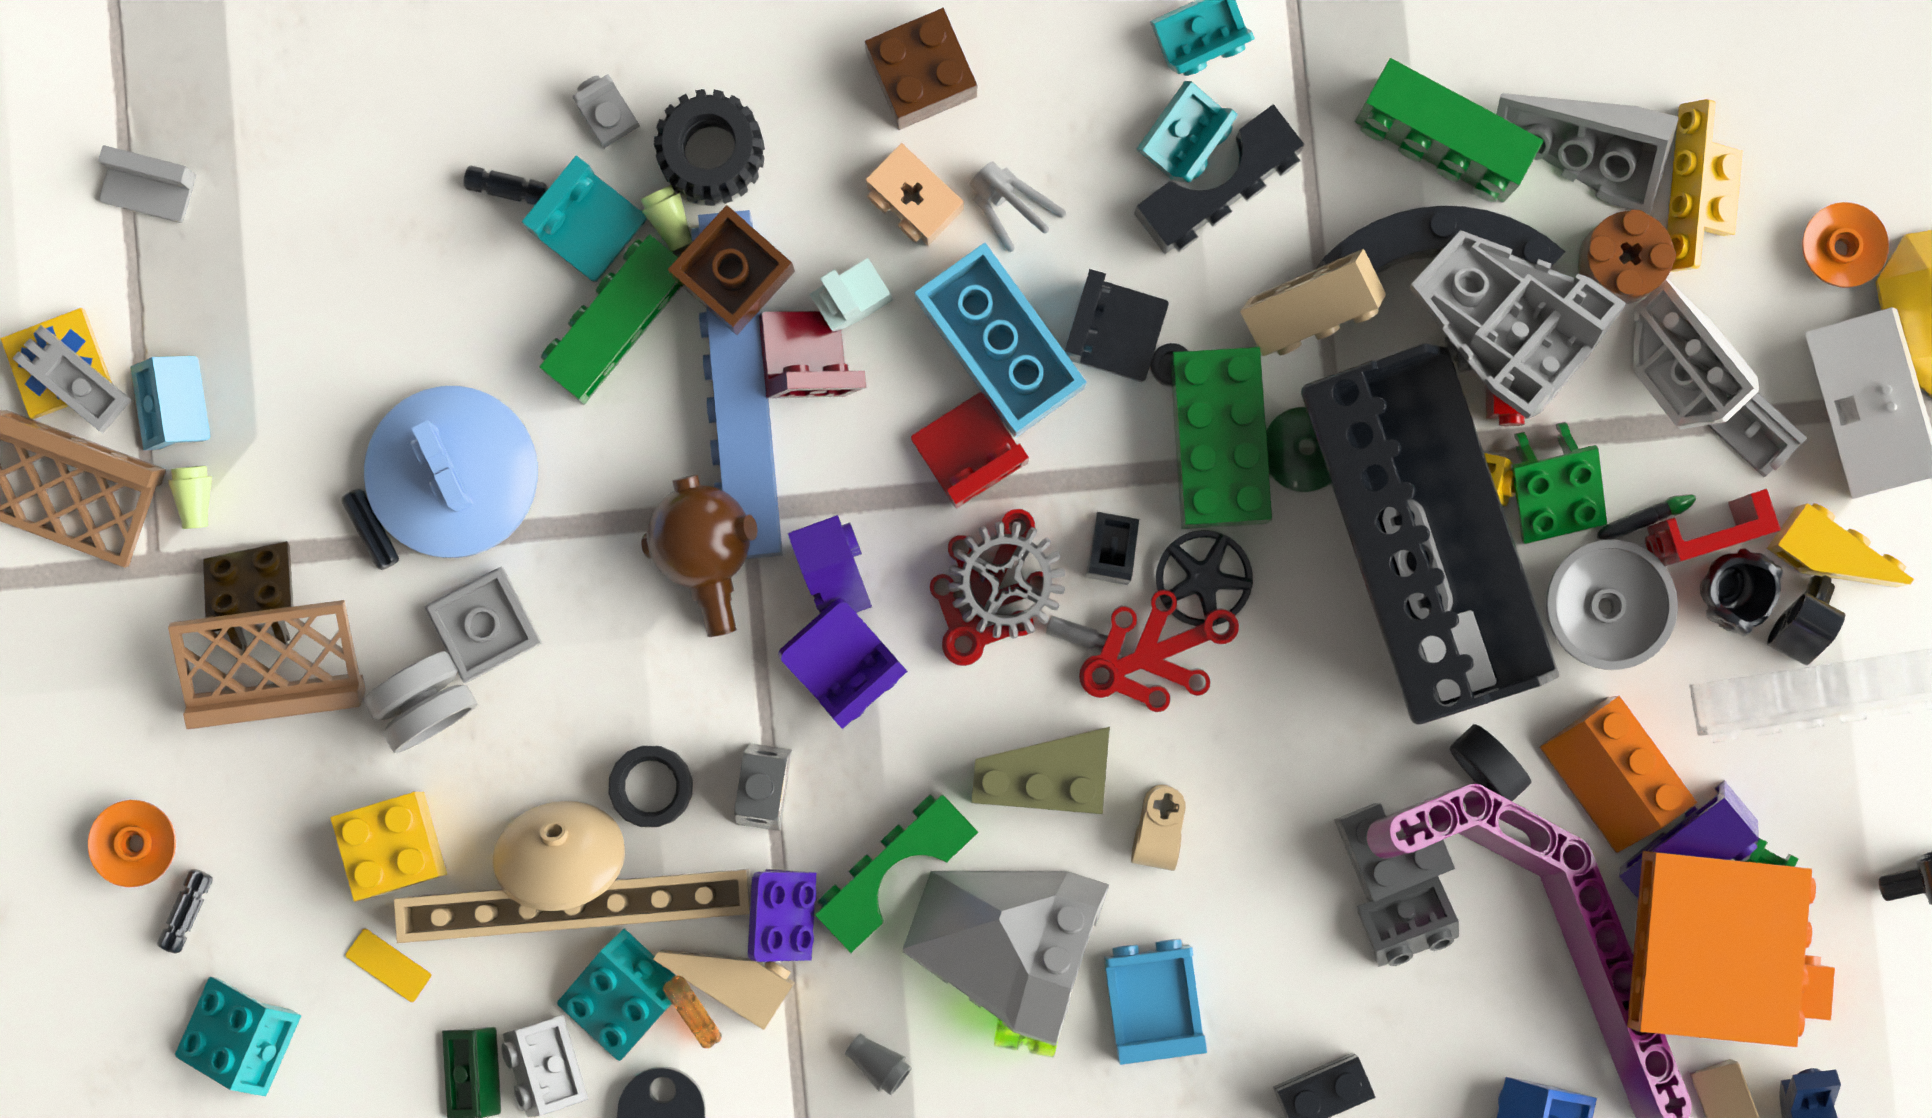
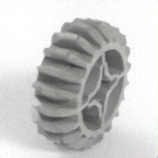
M998 521L995 525L996 536L990 537L988 529L982 526L979 528V533L983 539L981 543L978 544L970 535L964 539L965 543L972 549L970 554L960 549L955 551L954 556L965 563L963 567L956 565L949 567V573L961 576V582L949 583L948 589L953 592L963 591L964 596L955 599L953 605L955 608H959L968 603L971 609L963 615L965 622H969L977 614L981 617L976 628L978 632L982 633L987 623L990 622L995 624L993 629L994 638L1000 637L1002 625L1009 626V634L1013 639L1018 637L1017 624L1023 623L1028 634L1035 631L1034 625L1030 620L1034 616L1041 623H1048V616L1041 610L1044 606L1051 610H1058L1059 603L1050 599L1049 596L1051 592L1064 594L1065 587L1059 584H1052V578L1065 576V570L1063 568L1051 570L1050 564L1058 561L1061 556L1059 552H1053L1045 556L1043 551L1051 544V540L1048 537L1042 539L1038 545L1032 542L1037 534L1036 528L1031 527L1026 538L1018 536L1021 529L1020 522L1013 523L1012 534H1004V524L1002 521ZM995 545H1018L1012 557L1004 564L996 565L979 558L980 554ZM1029 552L1035 556L1042 568L1044 576L1042 591L1025 581L1021 575L1022 565ZM1015 560H1019L1015 567L1014 579L1019 582V586L1027 589V591L1019 587L1011 590L1009 587V591H1002L999 599L996 600L995 597L999 591V580L994 577L995 574L986 569H990L995 573L1002 569L1005 573V568L1011 569ZM971 569L981 573L992 584V593L985 607L978 602L973 594L970 583ZM1012 595H1018L1035 602L1027 610L1018 614H996L1002 602Z

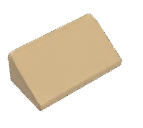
M1729 1059L1690 1073L1706 1118H1759L1741 1067L1737 1061Z

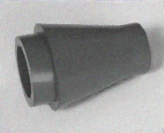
M861 1033L853 1040L845 1052V1055L857 1065L879 1092L884 1090L889 1095H892L901 1086L912 1069L910 1065L904 1062L905 1056L869 1040Z

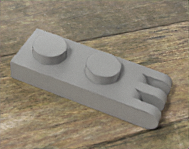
M40 325L35 332L42 340L47 342V345L42 348L29 338L24 346L36 355L35 359L31 361L25 354L19 351L13 359L93 427L104 433L132 400L54 334Z

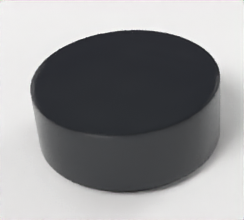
M1168 343L1160 346L1154 352L1150 369L1153 377L1160 384L1172 387L1170 358L1173 352L1188 351L1184 346Z

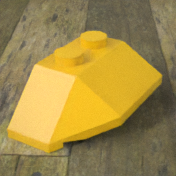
M1932 230L1904 235L1875 283L1880 309L1884 310L1893 307L1898 310L1919 387L1932 398Z

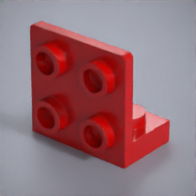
M982 392L977 393L911 436L913 444L955 509H958L1029 462V456L1021 444L1017 445Z

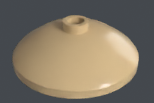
M576 801L551 802L526 811L504 829L494 848L493 868L501 889L517 903L537 910H566L592 901L613 884L623 867L625 844L619 826L603 810L593 805Z

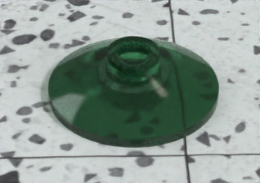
M1306 407L1292 408L1278 415L1266 430L1268 465L1271 477L1283 487L1297 492H1312L1329 485L1331 482ZM1300 441H1311L1314 445V452L1311 455L1302 454L1299 450Z

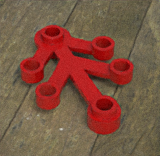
M1023 509L1010 510L1002 518L1004 534H1012L1009 530V525L1014 520H1021L1026 526V531L1019 535L1026 538L1028 530L1031 527L1035 528V521L1032 515ZM964 535L954 536L948 543V554L960 567H963L965 562L954 556L952 546L957 541H964L967 537ZM1000 544L992 563L1000 565L1008 562L1018 545ZM970 547L967 554H970V552L972 551ZM1005 568V573L1002 569L997 573L988 569L989 572L995 574L994 577L999 580L1000 587L1008 568ZM971 569L970 583L973 594L978 602L985 607L992 593V584L986 577L982 582L979 572ZM1033 572L1025 581L1030 583L1034 577L1038 576L1044 578L1043 572ZM946 574L936 575L931 580L929 588L931 595L939 601L948 626V630L942 639L943 653L950 662L956 665H971L980 659L985 645L1010 637L1009 626L1002 625L999 638L993 637L995 624L986 627L982 633L978 632L976 628L981 617L976 614L972 620L965 622L959 608H955L953 605L955 600L954 592L950 591L946 595H939L934 590V585L938 580L944 579L949 583L954 582V580ZM1018 582L1013 585L999 589L995 599H999L1002 591H1009V587L1011 588V590L1015 589L1016 587H1019L1024 591H1027V589L1019 586ZM1018 595L1009 596L1002 602L1000 607L1025 598ZM1024 610L1015 611L1011 615L1021 613ZM1026 630L1018 631V637L1028 635ZM966 636L971 640L972 647L968 652L962 653L955 648V641L959 637Z
M1160 589L1151 597L1152 610L1134 653L1117 659L1126 633L1133 630L1137 624L1135 611L1128 606H1119L1111 614L1112 627L1101 654L1089 657L1080 668L1079 680L1081 686L1089 695L1104 698L1118 692L1145 703L1147 708L1153 712H1162L1170 704V694L1165 687L1161 685L1147 687L1125 677L1127 674L1143 669L1184 686L1192 695H1203L1209 690L1211 683L1208 674L1204 670L1199 668L1189 670L1165 659L1209 640L1216 644H1227L1233 641L1239 631L1237 618L1227 609H1215L1207 614L1203 624L1158 642L1168 615L1172 614L1177 607L1175 595L1170 590ZM1165 594L1171 597L1172 605L1168 610H1160L1156 607V599L1160 595ZM1122 611L1129 612L1132 616V622L1127 627H1120L1115 620L1117 614ZM1225 618L1228 621L1229 627L1226 632L1216 633L1213 631L1212 624L1215 619ZM1105 668L1109 672L1108 680L1104 683L1095 682L1092 678L1095 669ZM1195 674H1200L1205 678V685L1199 690L1192 689L1189 686V679ZM1154 691H1161L1165 694V702L1160 706H1153L1149 702V696Z

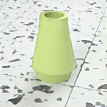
M672 185L641 199L645 208L642 210L643 214L666 242L671 252L692 242L680 193H675Z
M207 466L171 469L172 479L168 480L181 518L182 529L207 527L212 476L207 475Z

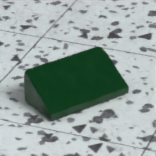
M481 1027L443 1030L447 1118H485L499 1115L501 1113L496 1028Z

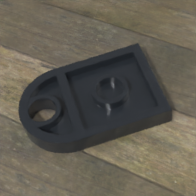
M654 1067L638 1074L625 1087L619 1099L617 1118H706V1102L701 1088L691 1076L672 1067ZM666 1077L673 1081L676 1093L672 1100L662 1102L653 1096L651 1087L655 1079Z

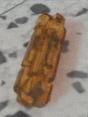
M677 975L672 980L667 981L663 986V991L702 1048L709 1049L714 1044L719 1043L722 1038L721 1032L684 977Z

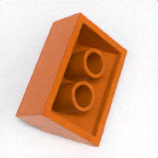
M1620 695L1607 697L1539 747L1615 853L1662 829L1698 803Z

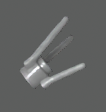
M994 161L984 166L970 182V186L977 192L973 201L983 210L999 239H1001L1009 252L1014 251V244L990 205L991 202L998 207L1007 200L1042 233H1047L1049 227L1013 194L1015 188L1059 217L1066 216V211L1018 179L1007 167L1002 170Z

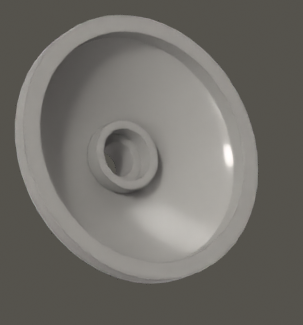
M1623 540L1595 541L1570 553L1553 573L1546 595L1548 623L1561 647L1579 662L1603 670L1631 668L1653 657L1670 638L1678 613L1676 588L1663 563L1645 548ZM1601 599L1609 600L1612 605V610L1608 615L1601 613L1598 605Z

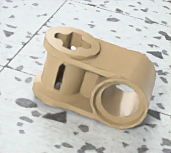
M1157 785L1146 793L1139 825L1137 826L1133 841L1131 863L1175 871L1180 853L1181 830L1186 810L1184 797L1177 789L1168 785ZM1164 793H1169L1168 799L1175 803L1174 810H1166L1165 815L1160 816V810L1153 807L1154 801L1162 800Z

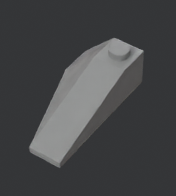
M1501 94L1496 115L1544 140L1534 158L1535 160L1543 159L1562 170L1561 175L1572 182L1575 179L1597 191L1595 196L1609 204L1632 210L1638 209L1650 214L1668 160L1679 117L1631 105Z

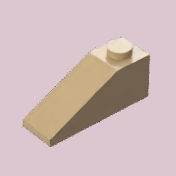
M669 950L659 951L653 959L763 1030L768 1027L795 983L788 978L791 971L777 961L764 963L751 961L749 958Z

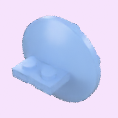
M441 386L411 395L386 414L374 431L368 445L364 463V482L369 503L377 519L399 542L426 555L441 558H462L476 555L495 547L508 538L521 524L532 505L536 493L538 462L530 434L518 416L509 407L480 390L462 386Z

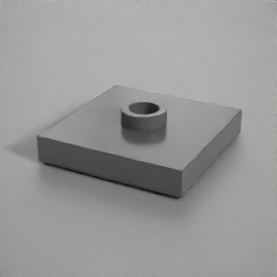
M502 566L424 606L443 645L456 666L462 682L465 684L543 644Z

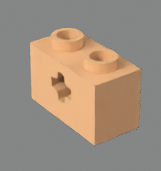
M903 143L866 179L867 188L871 191L867 195L868 199L884 214L890 209L901 220L898 227L915 243L921 239L929 246L964 210V201ZM907 191L910 194H914L919 191L920 204L917 205L913 201L907 205L904 204V192Z

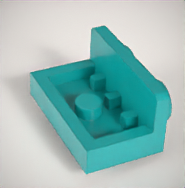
M1194 0L1150 21L1168 68L1177 74L1183 73L1184 76L1193 75L1204 70L1207 67V61L1220 55L1222 58H1228L1241 53L1246 49L1245 44L1255 39L1252 30L1245 26L1236 0Z
M1184 81L1136 150L1171 180L1189 183L1205 171L1208 165L1207 158L1216 146L1222 144L1229 137L1233 129L1232 123L1238 114L1231 108H1222L1192 81Z

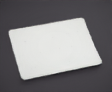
M1469 610L1457 614L1459 616V624L1451 629L1459 654H1468L1473 658L1474 666L1470 671L1466 672L1472 692L1495 685L1496 679L1473 611ZM1429 636L1423 640L1422 646L1427 661L1439 662L1442 660L1446 653L1444 642L1436 636ZM1443 679L1436 686L1441 701L1460 696V688L1453 680Z

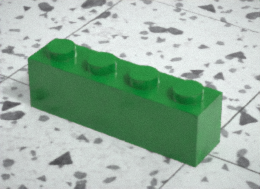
M650 234L643 242L640 239L633 242L623 256V259L626 261L616 274L608 273L597 286L595 292L599 295L589 307L582 305L573 314L568 322L571 329L561 341L555 338L545 348L541 355V359L544 361L539 366L543 372L585 405L681 289L682 286L672 278L668 271V268L678 257Z

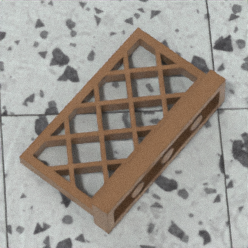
M8 410L0 411V441L3 440L13 444L21 459V462L4 470L0 464V486L8 502L0 505V521L121 567H129L155 488L162 484L166 469ZM27 450L35 452L37 454L32 457H29ZM48 457L54 459L61 477L43 485L33 462ZM67 465L78 469L69 472ZM25 467L35 489L16 498L6 475ZM83 472L94 474L102 491L83 500L73 477ZM107 480L113 481L118 484L109 487ZM65 482L75 504L56 513L46 490ZM125 486L141 492L136 509L123 515L113 492ZM38 494L48 517L35 523L27 520L19 503ZM105 497L115 519L96 528L86 505ZM11 507L14 514L5 512L3 510H6ZM78 509L88 532L75 538L66 534L59 518ZM133 517L129 527L126 520ZM51 522L54 529L48 528L43 525ZM118 524L125 538L120 554L107 550L99 534ZM91 537L94 544H91L83 540Z
M345 600L170 622L168 626L186 706L183 712L186 729L361 706L366 688L363 675L359 674ZM336 614L339 629L331 640L310 627L317 616ZM308 617L305 623L299 619ZM284 620L299 631L289 644L285 645L266 632L273 622ZM265 623L262 628L255 624ZM241 626L255 635L244 651L223 638L230 627ZM214 629H221L218 634L212 631ZM198 632L212 642L200 657L184 646L183 633ZM303 634L325 647L313 663L292 649ZM339 638H341L342 648L336 644ZM260 639L281 653L270 668L249 655ZM216 645L238 659L227 674L206 661V658ZM331 651L345 661L348 674L332 676L318 666L328 652ZM286 657L307 670L300 680L288 681L275 672ZM188 661L194 664L191 670ZM242 663H245L264 676L257 686L245 687L231 677ZM199 668L220 681L214 691L195 694L192 677ZM312 674L315 675L316 677H318V678L309 679V677H310ZM268 680H270V681H272L274 684H266V683H267ZM225 685L231 688L228 690H222Z

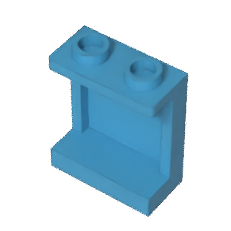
M1181 939L1155 942L1156 950L1139 952L1138 945L1112 948L1113 956L1104 957L1117 1059L1120 1065L1207 1053L1194 974L1193 948L1190 945L1182 946Z

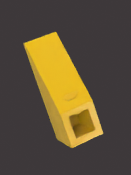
M1806 503L1795 507L1780 528L1781 530L1777 532L1766 548L1801 574L1826 575L1835 579L1897 588L1911 585L1915 580L1904 572L1906 566L1901 561L1889 554L1881 556L1869 547L1871 541L1866 536L1851 528L1846 531L1833 521L1835 515L1831 511L1817 503H1813L1812 506Z

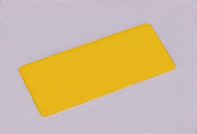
M366 928L361 931L346 953V957L410 1002L416 1000L432 976L426 969Z

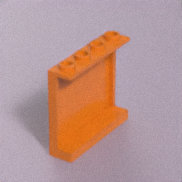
M1643 851L1627 1028L1647 1033L1797 1047L1798 1037L1802 1036L1805 1027V1017L1801 1010L1802 993L1806 991L1809 980L1808 969L1804 966L1806 948L1810 946L1812 941V926L1808 922L1809 904L1813 903L1816 895V882L1812 878V869Z

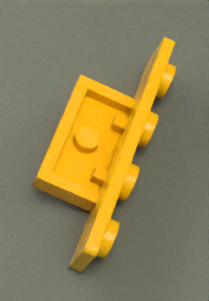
M1710 99L1680 104L1678 109L1679 118L1676 130L1667 231L1676 252V259L1670 272L1693 270L1700 267L1704 231L1720 236L1735 235L1743 151L1712 142L1716 103Z

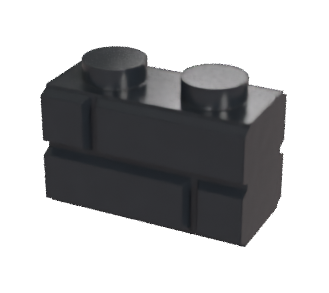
M1354 1053L1345 1055L1273 1086L1285 1118H1330L1376 1098L1362 1063Z

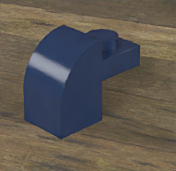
M1810 1068L1792 1075L1791 1079L1781 1080L1779 1099L1782 1118H1838L1834 1107L1841 1087L1837 1070L1821 1071L1817 1068Z

